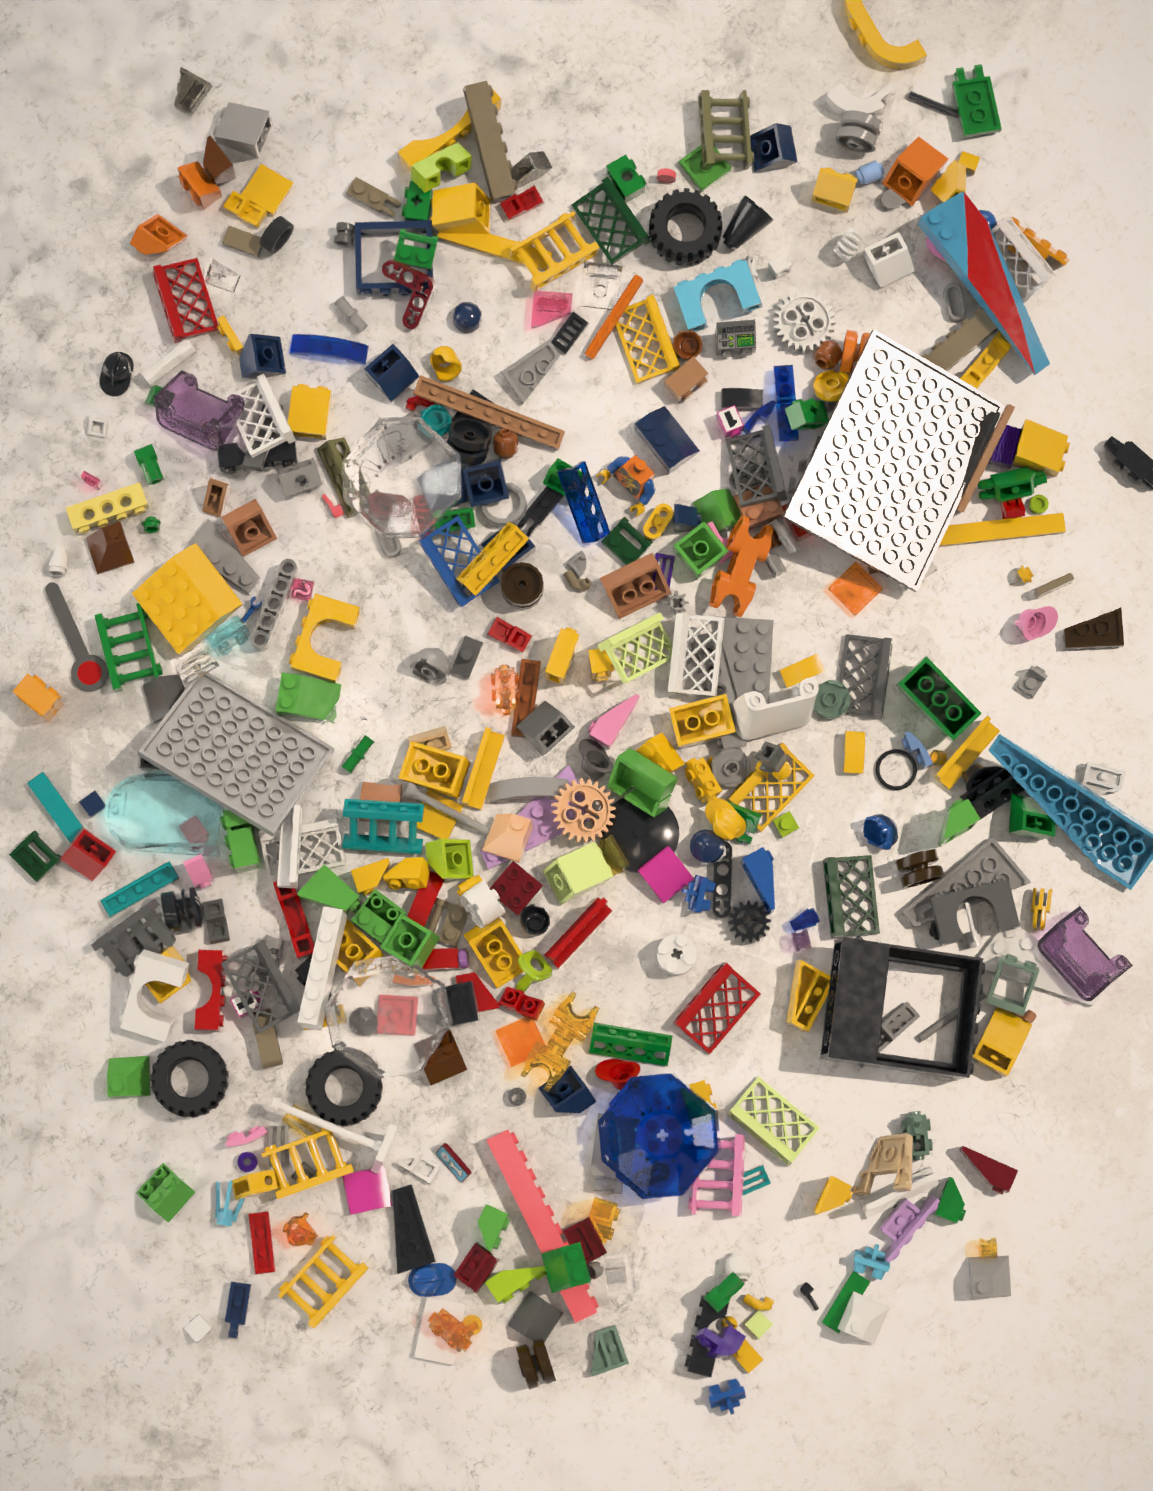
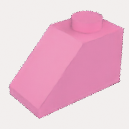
M202 854L183 862L196 889L199 887L200 889H205L211 886V882L215 881Z

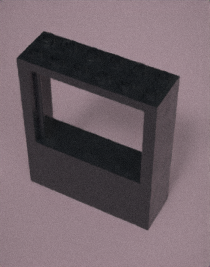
M847 937L834 940L820 1059L952 1079L970 1078L974 1070V1064L971 1062L972 1055L976 1051L974 1036L978 1032L976 1019L981 1010V1004L978 1002L979 995L983 991L981 976L985 973L984 958ZM889 961L963 972L952 1063L878 1053Z

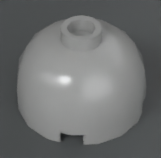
M425 648L417 652L410 668H413L412 673L418 679L430 684L431 680L438 681L436 685L445 683L448 678L450 661L441 649Z

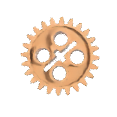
M583 778L579 779L578 784L575 780L571 781V786L567 783L564 784L565 790L561 788L558 790L561 796H554L558 802L551 804V806L556 808L551 814L557 815V818L552 821L559 822L556 829L563 828L564 830L561 835L569 833L568 840L575 836L576 842H579L582 838L583 842L587 843L588 837L591 841H595V834L599 838L603 837L601 831L608 832L606 825L612 826L613 823L609 819L615 818V815L610 813V811L616 809V807L610 806L614 799L608 800L607 798L610 792L604 794L605 786L597 788L598 781L591 785V779H588L585 784ZM576 792L581 793L583 796V801L580 803L574 799ZM593 801L600 803L601 808L599 811L593 810ZM568 802H571L578 808L585 806L586 812L597 815L599 819H595L588 813L582 815L580 809L569 806ZM567 810L574 812L575 817L573 820L567 819ZM585 819L591 820V829L584 827L583 822Z

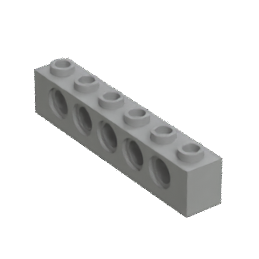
M706 633L697 637L703 643L710 636ZM694 638L693 643H691L692 652L699 646ZM712 639L705 647L713 652L716 649V643ZM703 649L696 653L699 662L705 659L702 655ZM721 649L717 688H721L723 694H727L728 702L731 704L735 701ZM711 659L702 665L707 672L710 669H714V663ZM699 668L698 673L702 672L703 677H705L706 675L701 670V668ZM707 679L701 685L704 691L711 692L712 683ZM737 731L716 739L718 748L722 747V749L727 747L742 748L747 745L746 740L741 739Z

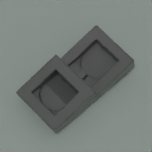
M223 899L203 902L210 943L230 941Z

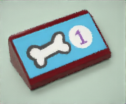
M444 1143L436 1151L437 1157L459 1182H464L472 1174V1171L447 1143Z

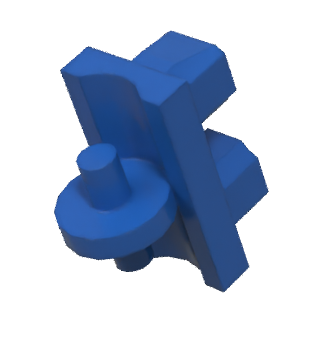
M695 875L694 883L689 882L688 889L682 888L681 892L686 893L685 901L689 902L688 910L698 913L710 910L711 901L704 899L705 891L713 893L715 889L714 882L706 877Z
M737 1378L727 1381L729 1390L721 1392L719 1384L709 1387L710 1396L708 1398L711 1409L720 1406L721 1412L729 1409L730 1415L735 1414L733 1408L741 1406L739 1400L746 1398L744 1387L740 1385Z

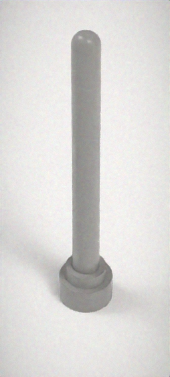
M410 782L403 794L404 797L408 799L416 798L485 835L489 834V827L420 792L419 788L416 787L417 785Z

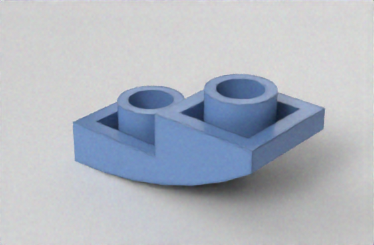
M905 732L904 738H902L905 750L908 749L909 753L917 751V762L924 769L932 767V759L923 744L911 732Z

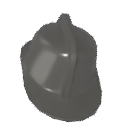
M582 739L579 742V750L583 756L581 768L594 782H597L606 773H611L614 766L606 751L598 742L592 739Z

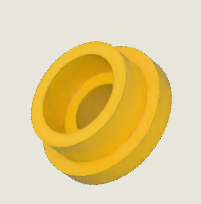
M1021 565L1017 572L1023 582H1033L1031 578L1034 575L1028 566L1025 568Z

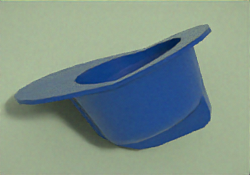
M432 1263L413 1269L409 1274L408 1283L412 1292L418 1296H441L448 1294L454 1289L457 1278L454 1276L455 1271L451 1266L445 1263Z

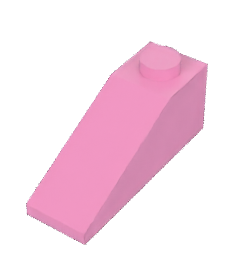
M635 694L599 717L597 722L593 721L588 729L591 732L589 738L610 749L640 696Z

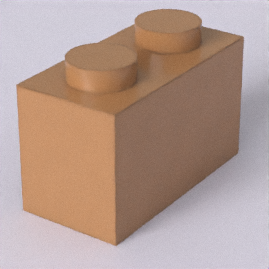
M693 356L664 381V387L680 403L682 400H688L697 387L701 389L707 384L709 373Z

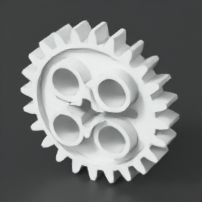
M804 290L803 295L796 291V297L790 293L788 296L789 300L782 299L784 305L778 304L777 308L780 311L774 312V315L778 318L773 319V323L778 325L774 326V331H779L776 336L777 338L783 337L782 344L788 342V349L793 345L795 346V352L799 348H802L803 353H805L806 348L813 352V346L818 348L820 343L826 341L825 338L831 339L832 335L829 332H834L835 328L832 325L836 324V320L831 318L835 317V313L830 312L832 305L826 307L827 299L821 301V294L816 298L814 297V291H812L810 296L807 295L806 290ZM811 306L813 311L806 312L803 307ZM796 307L799 308L801 315H800L799 312L795 309ZM792 314L796 317V320L789 321L786 316ZM802 318H803L804 321H807V320H808V324H807V325H806L805 322H802V323H801V319H802ZM819 322L822 324L823 327L820 329L814 328L813 323ZM803 331L806 336L800 338L796 335V332Z

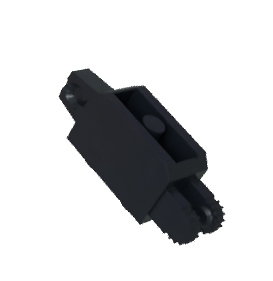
M1111 436L1103 447L1112 456L1113 466L1117 470L1125 472L1127 478L1132 483H1137L1139 486L1143 483L1153 490V459L1132 441H1126L1123 444Z

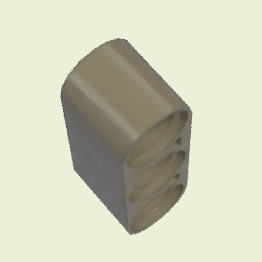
M270 1008L260 1010L267 1013H272ZM259 1013L257 1022L262 1028L269 1023L270 1016ZM253 1023L263 1069L282 1065L283 1059L275 1025L258 1033Z

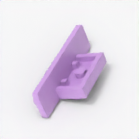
M932 1194L920 1209L904 1197L879 1229L894 1240L884 1252V1259L888 1263L899 1256L900 1249L904 1244L907 1245L912 1240L914 1232L925 1224V1219L928 1215L936 1211L940 1202L936 1196Z

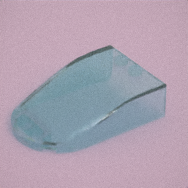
M164 771L130 776L121 781L111 791L105 805V820L110 833L121 845L131 850L197 856L202 854L203 856L220 857L217 845L221 805Z

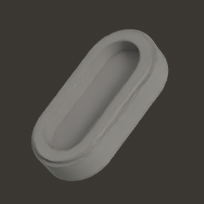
M892 189L885 191L880 198L881 206L886 210H894L907 204Z
M949 284L943 291L946 314L952 322H960L966 315L963 291L959 285Z
M390 521L377 522L375 533L383 553L390 558L397 557L402 547L394 525Z

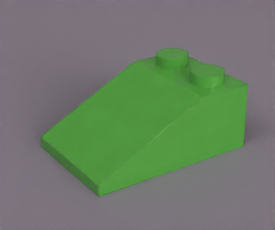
M282 672L276 713L282 716L336 723L342 684Z

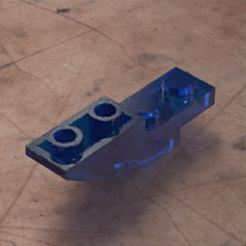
M793 365L774 366L775 407L779 442L798 441V430L791 429L785 408L791 406V402L796 400Z

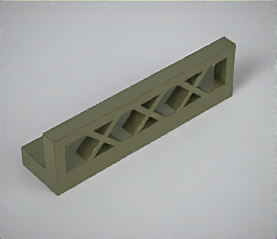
M345 437L327 440L317 451L347 517L351 518L356 516L359 511L369 509L368 496L370 492L367 490L366 484L361 483L363 484L361 485V496L366 498L367 502L365 504L367 506H364L361 500H358L360 499V485L356 487L353 482L352 484L348 482L351 481L352 477L357 482H360L361 473L354 457H352L353 455ZM337 444L341 445L343 453L338 451L336 447ZM344 461L350 465L351 470L345 467Z

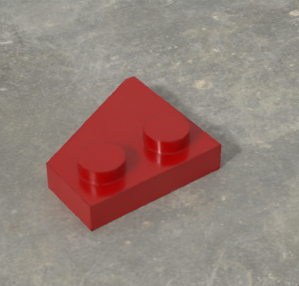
M475 972L455 976L457 984L473 981L479 1012L500 1009L498 1002Z

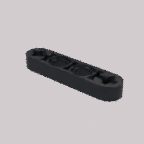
M724 841L725 848L729 849V852H726L725 859H729V862H715L713 882L715 883L713 914L720 919L726 918L731 910L732 846ZM719 865H726L728 867L726 875L718 874L717 867ZM718 885H726L728 892L725 895L718 894L716 890ZM716 898H728V901L724 900V908H727V911H724L723 915L716 911V908L720 906V900L716 901Z

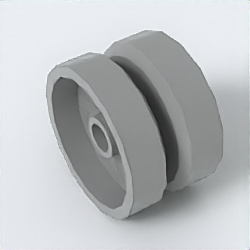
M849 110L843 112L840 121L842 127L838 128L836 142L852 151L861 153L874 152L878 143L877 136L880 135L882 129V121L862 111Z

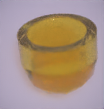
M933 750L930 754L933 765H944L947 761V754L942 750Z

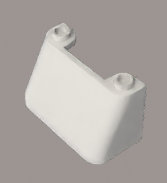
M816 677L802 680L799 687L791 689L792 696L786 700L766 704L763 695L753 691L741 695L729 704L738 736L743 740H752L807 725L811 720L819 690Z

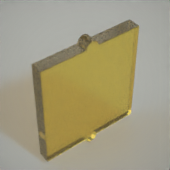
M610 835L605 840H601L600 844L597 845L601 848L606 863L611 867L613 877L622 873L623 869L629 865L613 835Z

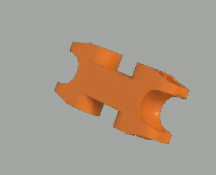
M742 515L731 531L727 541V550L733 552L727 572L722 570L717 572L711 586L709 604L710 607L718 609L725 596L731 595L734 600L733 615L737 617H742L753 599L756 584L749 580L756 561L763 563L766 560L771 548L773 526L764 525L759 535L752 538L748 532L749 517Z

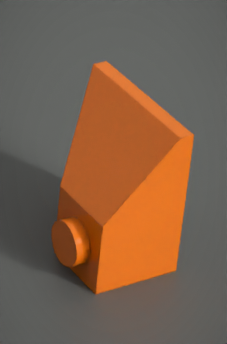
M157 214L137 227L130 244L144 255L166 252L186 240L188 235Z

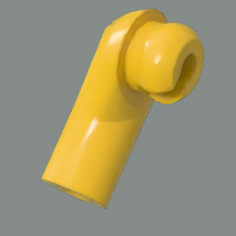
M746 1294L743 1303L755 1310L769 1311L772 1309L774 1300L766 1296L762 1302L750 1294Z

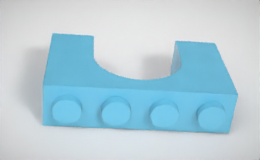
M736 260L731 263V266L725 268L721 266L707 275L702 273L697 275L696 279L691 281L683 280L677 283L674 290L688 330L697 332L709 327L702 309V298L704 293L716 284H727L737 291L745 313L763 307L746 260Z

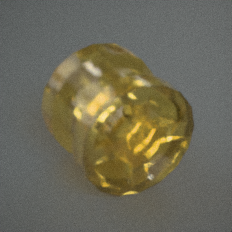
M979 1238L980 1259H984L986 1256L997 1258L996 1238H991L990 1240Z

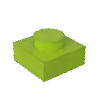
M790 811L772 821L781 838L799 829Z

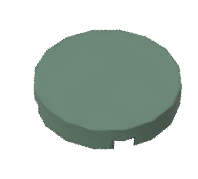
M827 680L818 685L819 690L814 705V710L817 714L825 719L832 720L843 716L851 703L850 692L845 685L835 680Z

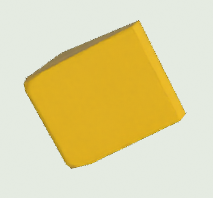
M962 151L959 162L966 166V173L974 175L980 157Z

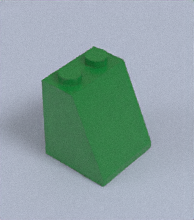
M580 1242L541 1254L551 1293L591 1283Z

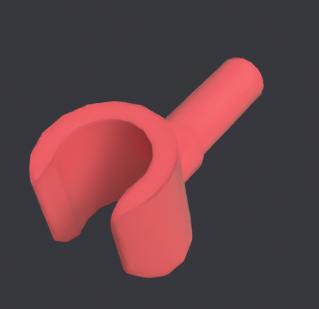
M326 494L322 495L323 500L327 503L335 518L344 515L340 504L334 506Z

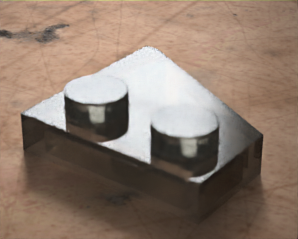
M181 67L174 106L179 111L192 117L211 90L212 85Z

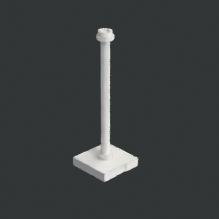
M274 1097L270 1107L274 1112L277 1109L375 1149L374 1152L378 1154L371 1171L376 1174L379 1173L397 1126L390 1124L383 1142L380 1140L377 1142L281 1102L282 1098Z

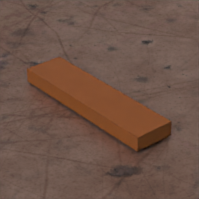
M521 659L511 731L512 737L525 738L516 726L535 710L541 661Z

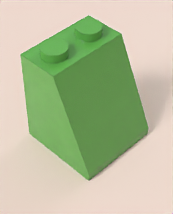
M325 864L297 893L300 899L321 907L342 909L346 915H349L351 912L354 914L361 907L360 902L362 900L360 896Z

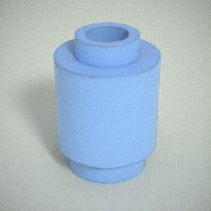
M876 160L862 165L859 169L855 170L860 185H867L882 179V174L885 173L881 162L877 163Z

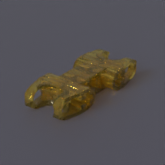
M572 991L557 1007L549 1021L557 1028L548 1043L544 1045L536 1041L527 1056L525 1066L520 1074L525 1078L533 1068H543L548 1074V1080L543 1089L546 1092H549L554 1084L562 1078L571 1063L570 1060L563 1057L574 1038L582 1043L584 1042L593 1027L594 1020L600 1009L594 1006L587 1015H576L572 1010V1003L576 993Z

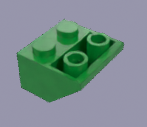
M1011 794L1009 833L1040 840L1055 837L1056 823L1033 798Z

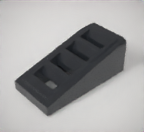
M573 311L551 343L567 354L590 323ZM574 319L582 325L580 328L572 323ZM569 325L577 331L576 334L567 329ZM564 332H566L567 334H569V335H570L571 337H573V338H572L571 341H570L568 338H566V337H565L564 335H562V334H563ZM561 338L566 343H568V345L565 347L558 341V339Z

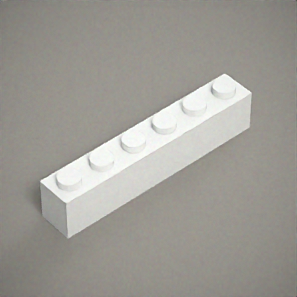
M323 907L297 1021L302 1028L322 1030L347 915L342 909Z

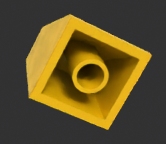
M476 183L433 190L430 220H432V226L439 233L490 234L491 199Z
M1025 419L1021 427L1012 466L1028 467L1029 470L1035 471L1044 470L1045 474L1057 477L1059 471L1063 472L1065 461L1062 459L1064 453L1067 454L1069 450L1068 435Z

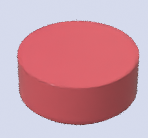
M667 168L660 169L657 172V180L661 183H674L676 181V172Z

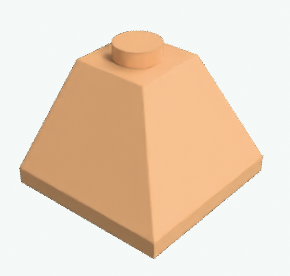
M496 814L482 851L520 863L533 830L531 819L515 814Z

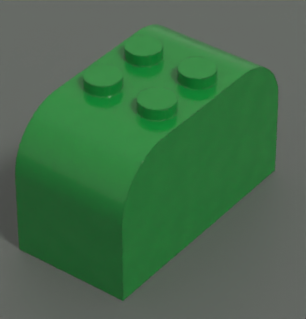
M927 656L923 657L895 684L902 694L949 741H954L982 714Z

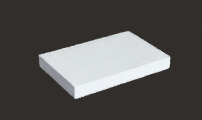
M426 1297L414 1357L454 1365L466 1305Z

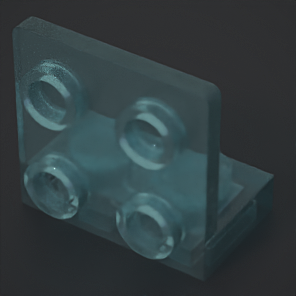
M236 615L212 631L206 639L217 656L221 654L225 656L232 651V647L235 645H242L247 642L251 634L247 626Z

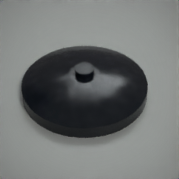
M621 798L611 806L616 807L615 810L610 811L611 814L615 815V818L609 819L613 825H606L608 832L601 831L603 836L601 837V844L607 857L616 866L628 872L639 873L637 870L665 847L669 846L675 853L679 841V825L675 814L669 806L656 817L649 815L624 798Z

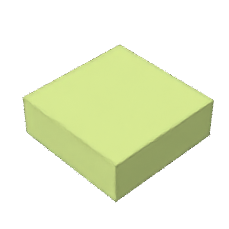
M760 1310L745 1323V1326L758 1339L773 1325Z

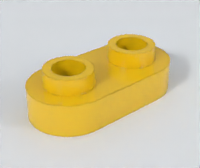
M662 503L655 507L643 527V533L647 539L657 540L661 537L673 518V509L670 505ZM665 512L667 516L663 518L660 516V513ZM655 528L657 532L652 534L649 530Z

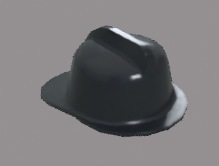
M114 352L107 356L103 362L99 384L105 394L120 396L127 391L134 369L133 360L128 354Z
M979 763L972 765L967 771L962 772V777L966 783V791H969L1003 767H986Z

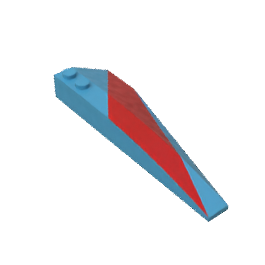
M963 191L924 214L920 218L918 226L1034 376L1050 365L1049 359L990 226L966 193Z

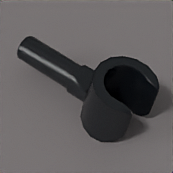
M805 1282L801 1286L800 1291L807 1297L816 1311L819 1307L810 1295L814 1288Z

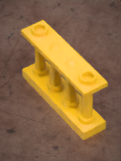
M574 211L569 214H562L554 223L522 242L516 241L511 245L508 256L511 259L518 255L533 276L530 284L533 292H536L598 254L600 247L597 243L586 244L572 224L576 215ZM566 227L580 247V251L575 254L573 252L570 253L556 231ZM550 236L564 256V260L560 263L554 262L540 242L541 240ZM534 245L548 265V270L543 273L539 272L524 250Z
M321 1127L322 1131L277 1148L275 1144L264 1148L265 1152L261 1153L262 1157L269 1156L279 1184L278 1190L275 1191L277 1199L354 1172L352 1165H347L346 1161H343L333 1132ZM323 1135H326L336 1163L334 1165L335 1169L329 1172L327 1168H324L314 1140ZM304 1142L308 1144L317 1170L315 1172L316 1176L308 1178V1175H305L295 1147ZM288 1149L298 1177L296 1184L289 1185V1182H286L276 1152Z
M327 1235L320 1243L322 1247L290 1283L286 1281L278 1289L281 1292L278 1295L280 1298L287 1295L309 1315L310 1321L308 1324L313 1329L320 1324L369 1269L364 1262L360 1265L358 1263L355 1264L333 1243L337 1239L334 1235L331 1237ZM327 1249L350 1269L351 1275L347 1280L341 1279L319 1258ZM313 1264L336 1284L338 1290L333 1295L331 1293L327 1294L306 1274ZM299 1279L323 1300L322 1303L324 1305L320 1310L312 1308L292 1289Z

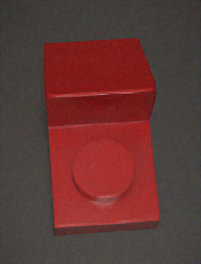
M1021 498L1000 502L1002 519H1015L1025 516V507Z

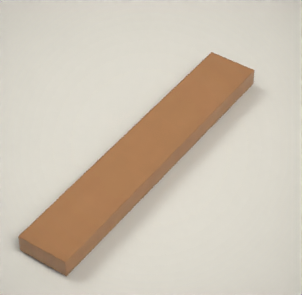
M1006 404L957 506L958 511L964 513L1015 406Z

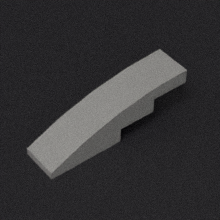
M908 1001L882 1023L878 1053L885 1049L920 1017ZM853 1064L859 1071L864 1067L863 1065Z

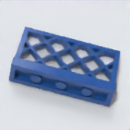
M456 516L418 540L459 607L465 606L468 602L500 582L495 575L493 577L494 581L486 585L476 596L472 594L468 597L464 591L465 586H461L454 575L455 566L466 568L471 562L472 555L477 556L481 552L459 516ZM455 522L461 528L459 536L448 534L450 525ZM436 534L445 535L443 547L435 545L431 538ZM448 536L459 538L456 550L446 548ZM461 539L469 540L471 543L470 553L459 550ZM445 550L456 552L453 563L446 562L443 558ZM458 552L469 555L467 566L456 564Z

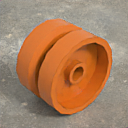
M846 330L840 372L850 373L852 371L853 363L857 362L870 333L864 332L861 335L860 344H857V331Z

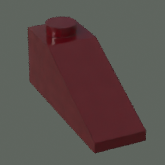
M965 1146L960 1147L959 1151L984 1181L993 1187L992 1191L1001 1195L1004 1192H1010L1018 1173L1017 1169Z

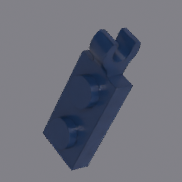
M231 1281L225 1322L230 1323L228 1334L230 1338L237 1339L239 1324L245 1325L251 1284Z

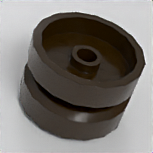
M520 562L511 565L505 570L501 579V591L506 603L520 610L530 609L539 603L543 596L544 582L538 568L532 564ZM520 584H523V586H525V587H524V588H520L519 585H520Z
M937 849L916 852L895 861L898 872H909L900 878L903 888L919 886L945 876L942 866H929L940 859Z
M543 1338L533 1341L534 1355H531L526 1344L516 1347L520 1370L523 1378L526 1379L529 1390L539 1387L538 1373H541L546 1384L556 1381Z

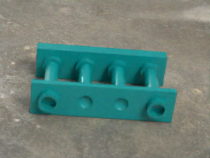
M345 799L343 817H350L349 834L344 833L342 848L421 854L423 839H417V822L423 821L424 804ZM358 818L369 819V835L357 834ZM377 819L389 820V836H377ZM397 821H409V838L397 837Z

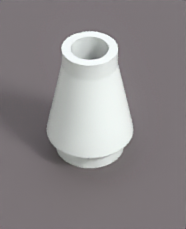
M55 547L54 554L48 565L49 574L62 577L67 572V549L65 547Z

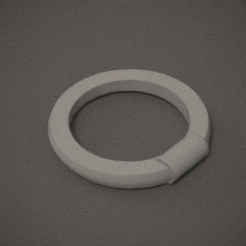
M513 483L506 484L507 489L520 498L518 511L511 517L497 518L489 513L487 504L481 505V511L490 522L506 525L508 522L513 523L524 514L527 505L525 494L521 488Z

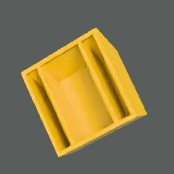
M197 543L170 558L132 593L178 655L188 654L243 605Z

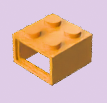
M27 673L12 692L27 706L50 722L64 705L60 700L62 697L52 687L47 689V685L37 675L34 674L32 677Z

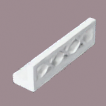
M294 805V809L281 825L278 888H298L302 809L300 805Z

